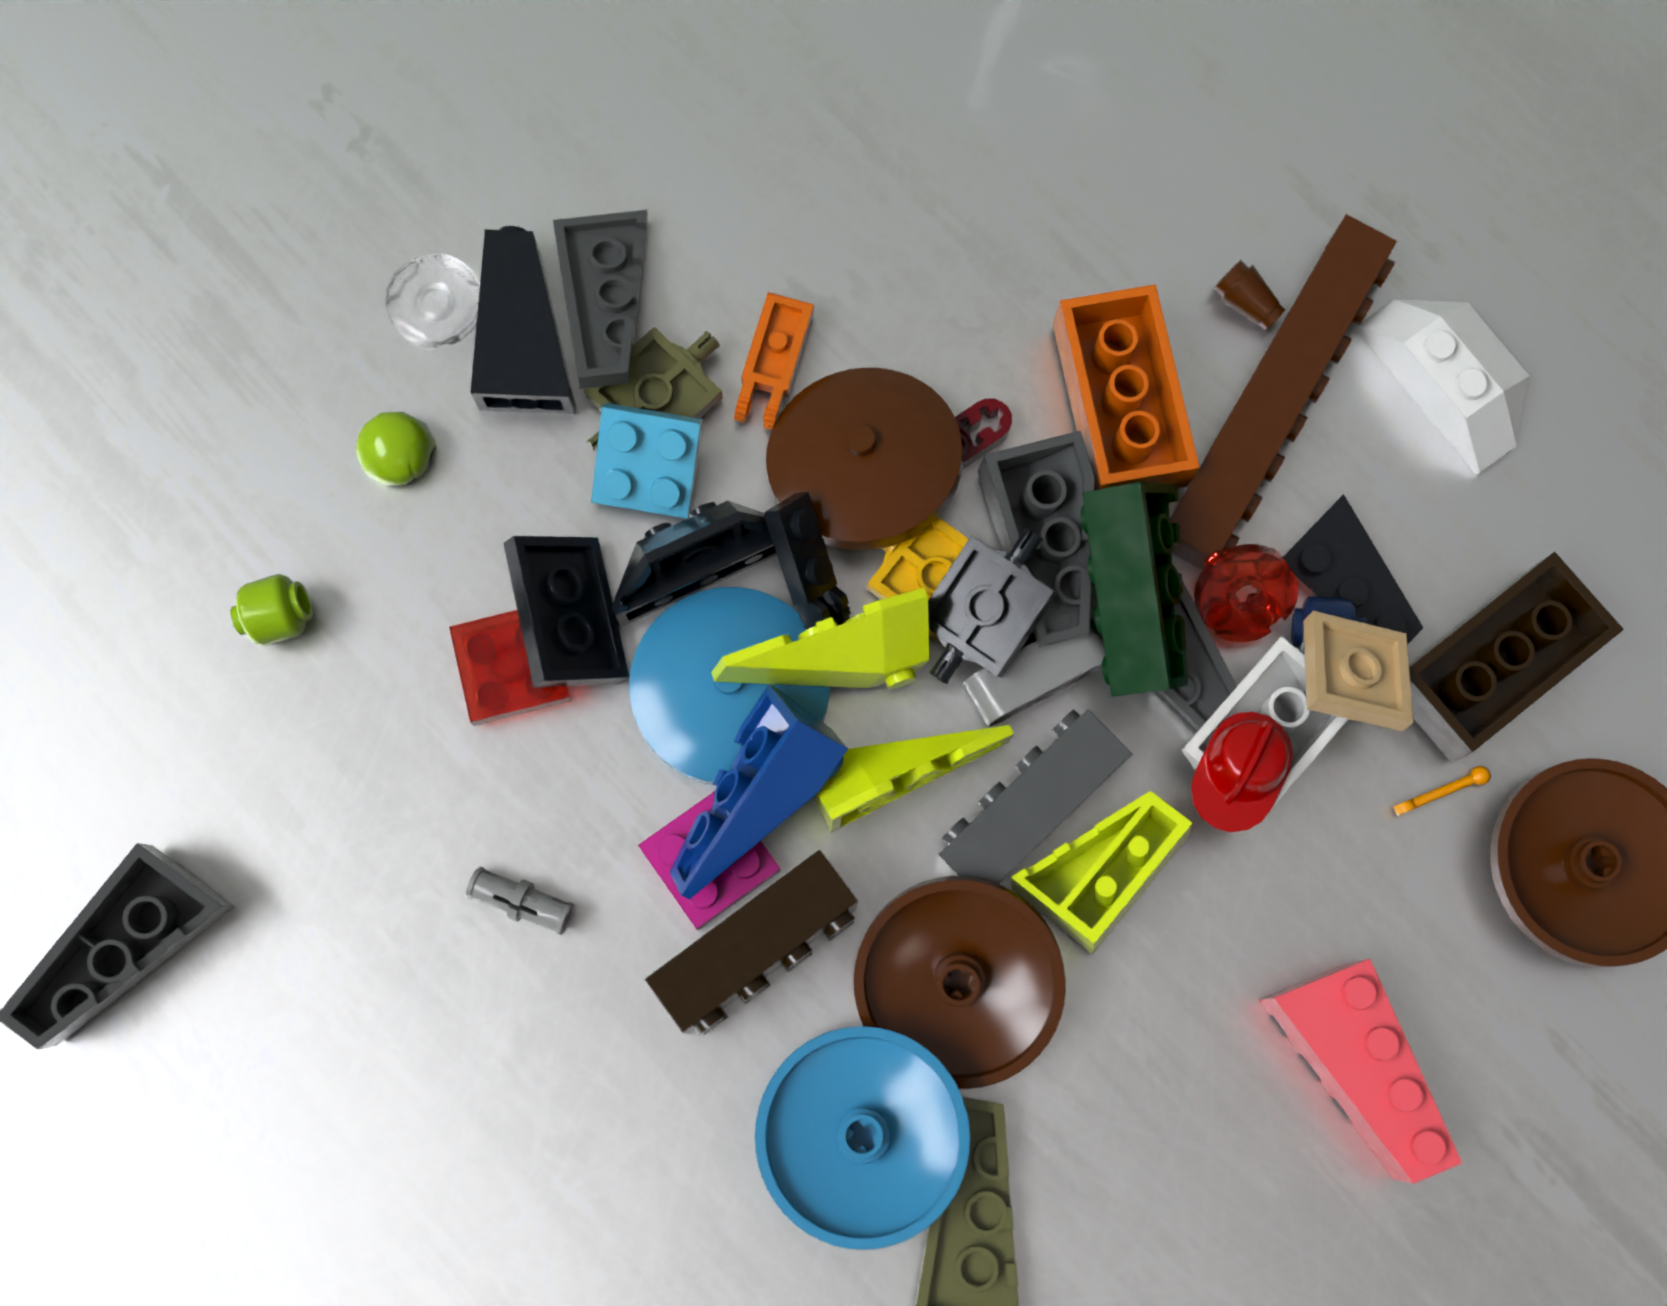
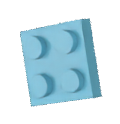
M605 403L601 409L591 502L688 519L691 512L703 419Z

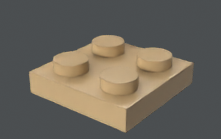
M1312 611L1303 620L1307 709L1401 732L1413 723L1406 633Z

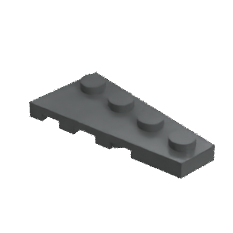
M648 210L553 220L580 389L629 383L648 225Z

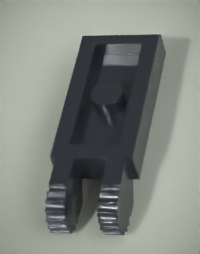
M809 492L794 493L767 510L764 514L793 605L797 606L801 622L804 623L803 627L806 630L816 626L817 622L831 617L839 626L850 618L851 612L849 610L850 607H848L847 595L836 586L838 583L833 571V565L825 546Z

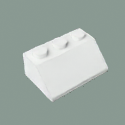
M1281 636L1184 746L1182 752L1196 770L1213 733L1223 720L1236 713L1256 712L1269 716L1283 727L1291 740L1293 750L1291 769L1273 805L1274 807L1348 719L1307 709L1305 655Z

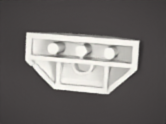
M1394 299L1362 321L1359 326L1357 325L1355 328L1476 476L1517 446L1530 375L1468 302Z

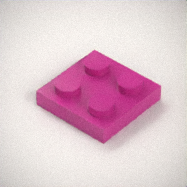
M715 791L638 845L697 931L781 871V868L760 841L690 900L680 895L670 870L696 817L701 812H710L714 804Z

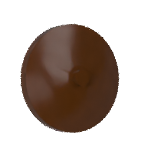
M884 368L844 370L828 375L803 389L780 413L772 428L767 445L766 468L768 479L777 504L794 493L809 492L826 545L847 550L881 549L899 544L918 535L935 522L948 507L957 491L963 469L961 434L954 414L947 403L924 382L908 374Z
M1594 758L1576 759L1560 763L1533 775L1523 782L1502 807L1494 825L1490 847V865L1494 885L1503 907L1515 925L1527 938L1543 950L1562 960L1583 966H1625L1648 960L1664 952L1667 949V788L1652 776L1635 767L1617 761Z
M948 876L924 881L908 888L888 902L871 922L858 950L853 978L856 1007L863 1026L891 1030L917 1041L943 1063L956 1081L959 1089L979 1088L996 1084L1014 1076L1030 1065L1046 1048L1056 1032L1062 1016L1066 993L1065 970L1061 951L1052 930L1040 913L1028 901L1012 890L992 881L968 876Z

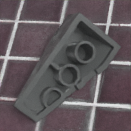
M1081 431L985 454L978 469V474L1003 551L1007 553L1011 551L1025 527L1043 538L1044 540L1041 541L1026 565L1030 567L1036 578L1059 592L1033 630L1039 648L1088 635L1090 628L1091 580L1088 574L1087 563L1090 556L1089 537L1081 524L1080 511L1084 505L1082 493L1094 491L1095 477Z

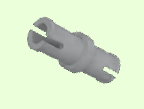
M481 866L474 871L466 890L467 898L475 899L507 912V918L518 922L523 918L553 930L559 935L566 931L575 908L574 903L565 902L535 890L532 882L521 880L518 883L487 871Z

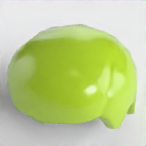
M382 412L362 427L357 439L356 455L367 476L386 486L405 485L427 471L430 454L436 445L426 423L405 412Z

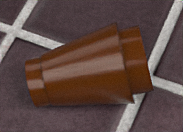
M1242 260L1238 261L1213 288L1221 295L1219 301L1256 325H1259L1264 331L1286 310L1279 304V300L1252 264L1248 267Z

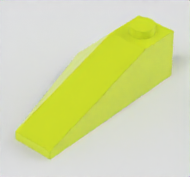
M920 588L862 606L863 613L848 619L839 626L833 621L832 617L817 622L816 626L799 634V640L792 642L789 635H781L723 656L711 672L714 682L872 688L886 683L889 690L905 686L917 679L915 673L929 661V617L925 588Z
M1010 725L850 748L844 754L843 763L838 773L826 781L813 799L832 833L1009 743L1014 732Z

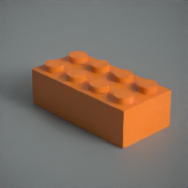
M1156 284L1060 300L1053 321V328L1076 431H1081L1095 477L1094 490L1136 482L1174 483L1178 485V488L1188 487L1200 466Z

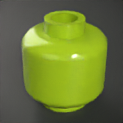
M276 574L247 583L239 588L236 595V606L231 607L230 615L234 628L240 635L246 634L255 644L268 646L301 635L306 628L307 620L312 618V605L306 589L300 582H293L285 575Z

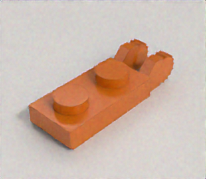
M770 292L767 293L741 376L742 388L734 415L736 421L746 422L752 411L755 389L771 393L768 406H766L763 415V427L772 430L781 413L784 397L789 395L814 314V304Z

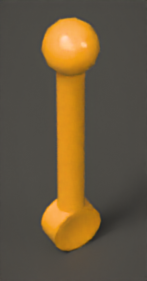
M1476 766L1472 769L1470 775L1395 805L1393 808L1397 816L1472 784L1485 785L1490 781L1491 773L1484 766Z

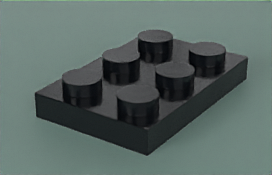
M512 536L504 542L503 545L533 687L619 684L629 678L617 619L611 607L613 602L598 537Z

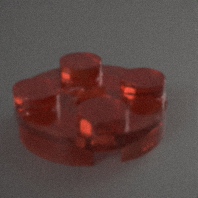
M1258 544L1239 545L1226 551L1217 550L1209 554L1205 559L1204 570L1200 573L1194 590L1195 605L1206 625L1213 629L1219 637L1232 642H1250L1270 634L1272 631L1269 627L1275 624L1281 617L1285 621L1292 613L1298 598L1297 578L1279 551ZM1247 585L1257 589L1256 593L1248 594L1244 602H1240L1236 595L1242 587Z

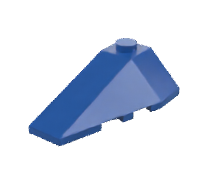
M771 684L767 686L734 739V742L741 745V748L731 769L728 772L720 769L712 784L716 786V790L714 793V804L710 812H701L696 817L670 870L680 895L689 900L819 793L826 781L833 778L842 766L844 754L848 748L837 734Z

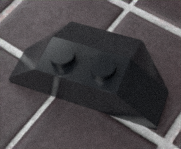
M728 500L719 505H716L715 502H709L695 508L690 512V518L673 526L667 522L649 529L644 534L645 538L636 542L611 606L620 627L777 556L764 517L765 513Z

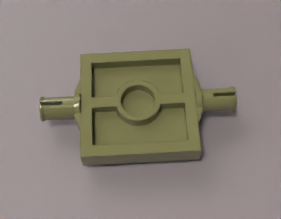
M653 327L633 345L629 383L587 388L584 390L585 395L600 411L605 403L701 419L723 398L722 390L704 374L700 365L720 345L714 336L711 337V333L705 331L686 350L679 345L671 343L657 328ZM599 431L587 440L588 445L596 453Z

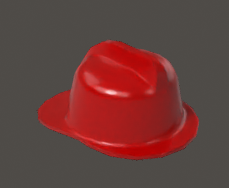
M1256 712L1236 713L1223 720L1215 730L1194 772L1191 783L1193 805L1200 817L1213 828L1230 833L1246 831L1261 823L1270 812L1287 779L1293 760L1291 740L1283 727L1269 716Z

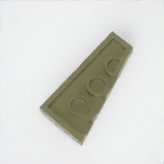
M963 1097L968 1112L971 1135L968 1164L963 1180L953 1200L940 1217L927 1228L915 1306H1019L1017 1266L1013 1242V1216L1008 1179L1009 1166L1004 1104Z

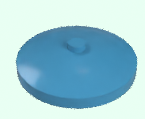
M720 587L689 595L677 601L656 618L643 635L636 649L630 670L629 694L637 726L650 748L663 762L688 778L711 785L720 769L727 772L731 769L741 748V745L735 743L734 739L741 725L769 684L714 682L711 672L721 658L728 654L781 635H789L792 642L799 640L798 635L806 630L803 627L804 623L801 622L799 613L780 599L761 591L742 587ZM771 684L820 721L824 722L828 708L830 687Z
M860 1026L833 1030L809 1040L796 1049L779 1066L770 1079L763 1093L756 1118L755 1149L758 1166L766 1188L776 1205L786 1217L807 1234L825 1243L847 1249L869 1250L893 1246L916 1236L928 1228L940 1217L956 1195L963 1180L970 1153L971 1135L967 1108L962 1093L948 1069L932 1052L917 1041L900 1033L877 1027Z

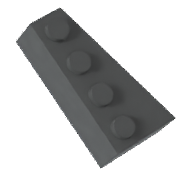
M1073 709L1053 728L1052 732L1058 738L1044 752L1036 745L1016 764L1015 768L1021 774L1007 788L1001 782H998L978 802L984 810L970 824L963 817L941 838L948 846L938 855L958 876L976 877L999 884L1133 753L1089 709L1081 716Z
M136 843L1 1008L0 1023L37 1050L58 1046L235 906L153 845Z

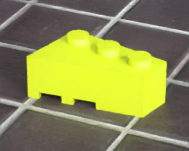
M1149 791L1095 824L1093 829L1070 843L1066 842L1053 850L1051 855L1030 868H1024L1011 876L1012 890L1093 955L1186 841L1193 823L1152 791Z

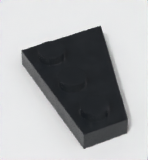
M1344 494L1275 565L1283 575L1308 597L1322 596L1351 599L1357 608V616H1366L1367 624L1406 633L1407 645L1423 629L1422 624Z

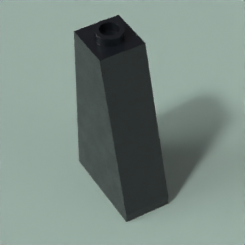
M504 226L499 230L485 229L470 393L478 409L483 411L575 414L576 403L541 253L533 231H526L517 226Z

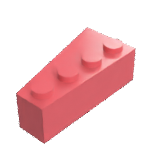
M1370 959L1347 963L1259 999L1269 1015H1273L1286 1032L1287 1039L1296 1051L1304 1056L1321 1079L1320 1083L1331 1098H1335L1351 1119L1350 1123L1393 1180L1415 1184L1462 1164Z

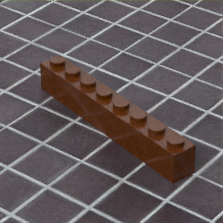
M1345 214L1202 461L1199 470L1171 515V523L1180 525L1181 545L1174 546L1172 554L1206 573L1216 560L1226 563L1240 537L1232 534L1240 519L1248 523L1263 498L1255 493L1262 479L1271 482L1285 459V456L1278 453L1285 439L1293 443L1307 421L1308 417L1300 413L1307 400L1316 403L1329 382L1330 377L1322 373L1329 361L1338 364L1351 343L1352 338L1344 334L1351 322L1358 326L1360 325L1373 304L1374 300L1367 297L1373 284L1380 288L1391 272L1395 262L1388 257L1397 242L1395 239Z

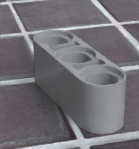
M1090 618L1088 635L1040 648L1037 641L1019 651L1002 678L996 677L984 668L966 679L963 684L987 727H991L1101 670L1102 660L1105 656L1104 642Z

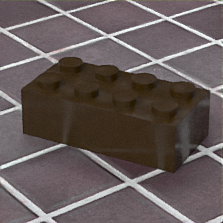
M1553 552L1527 570L1409 665L1413 718L1449 761H1456L1473 753L1624 629L1558 554Z
M819 849L645 978V981L682 1033L691 1034L696 1030L699 1035L705 1036L728 1018L723 1009L739 997L743 1003H749L771 986L766 979L767 976L782 965L787 972H790L813 954V950L809 945L823 934L831 941L849 928L856 919L852 913L857 908L858 900Z

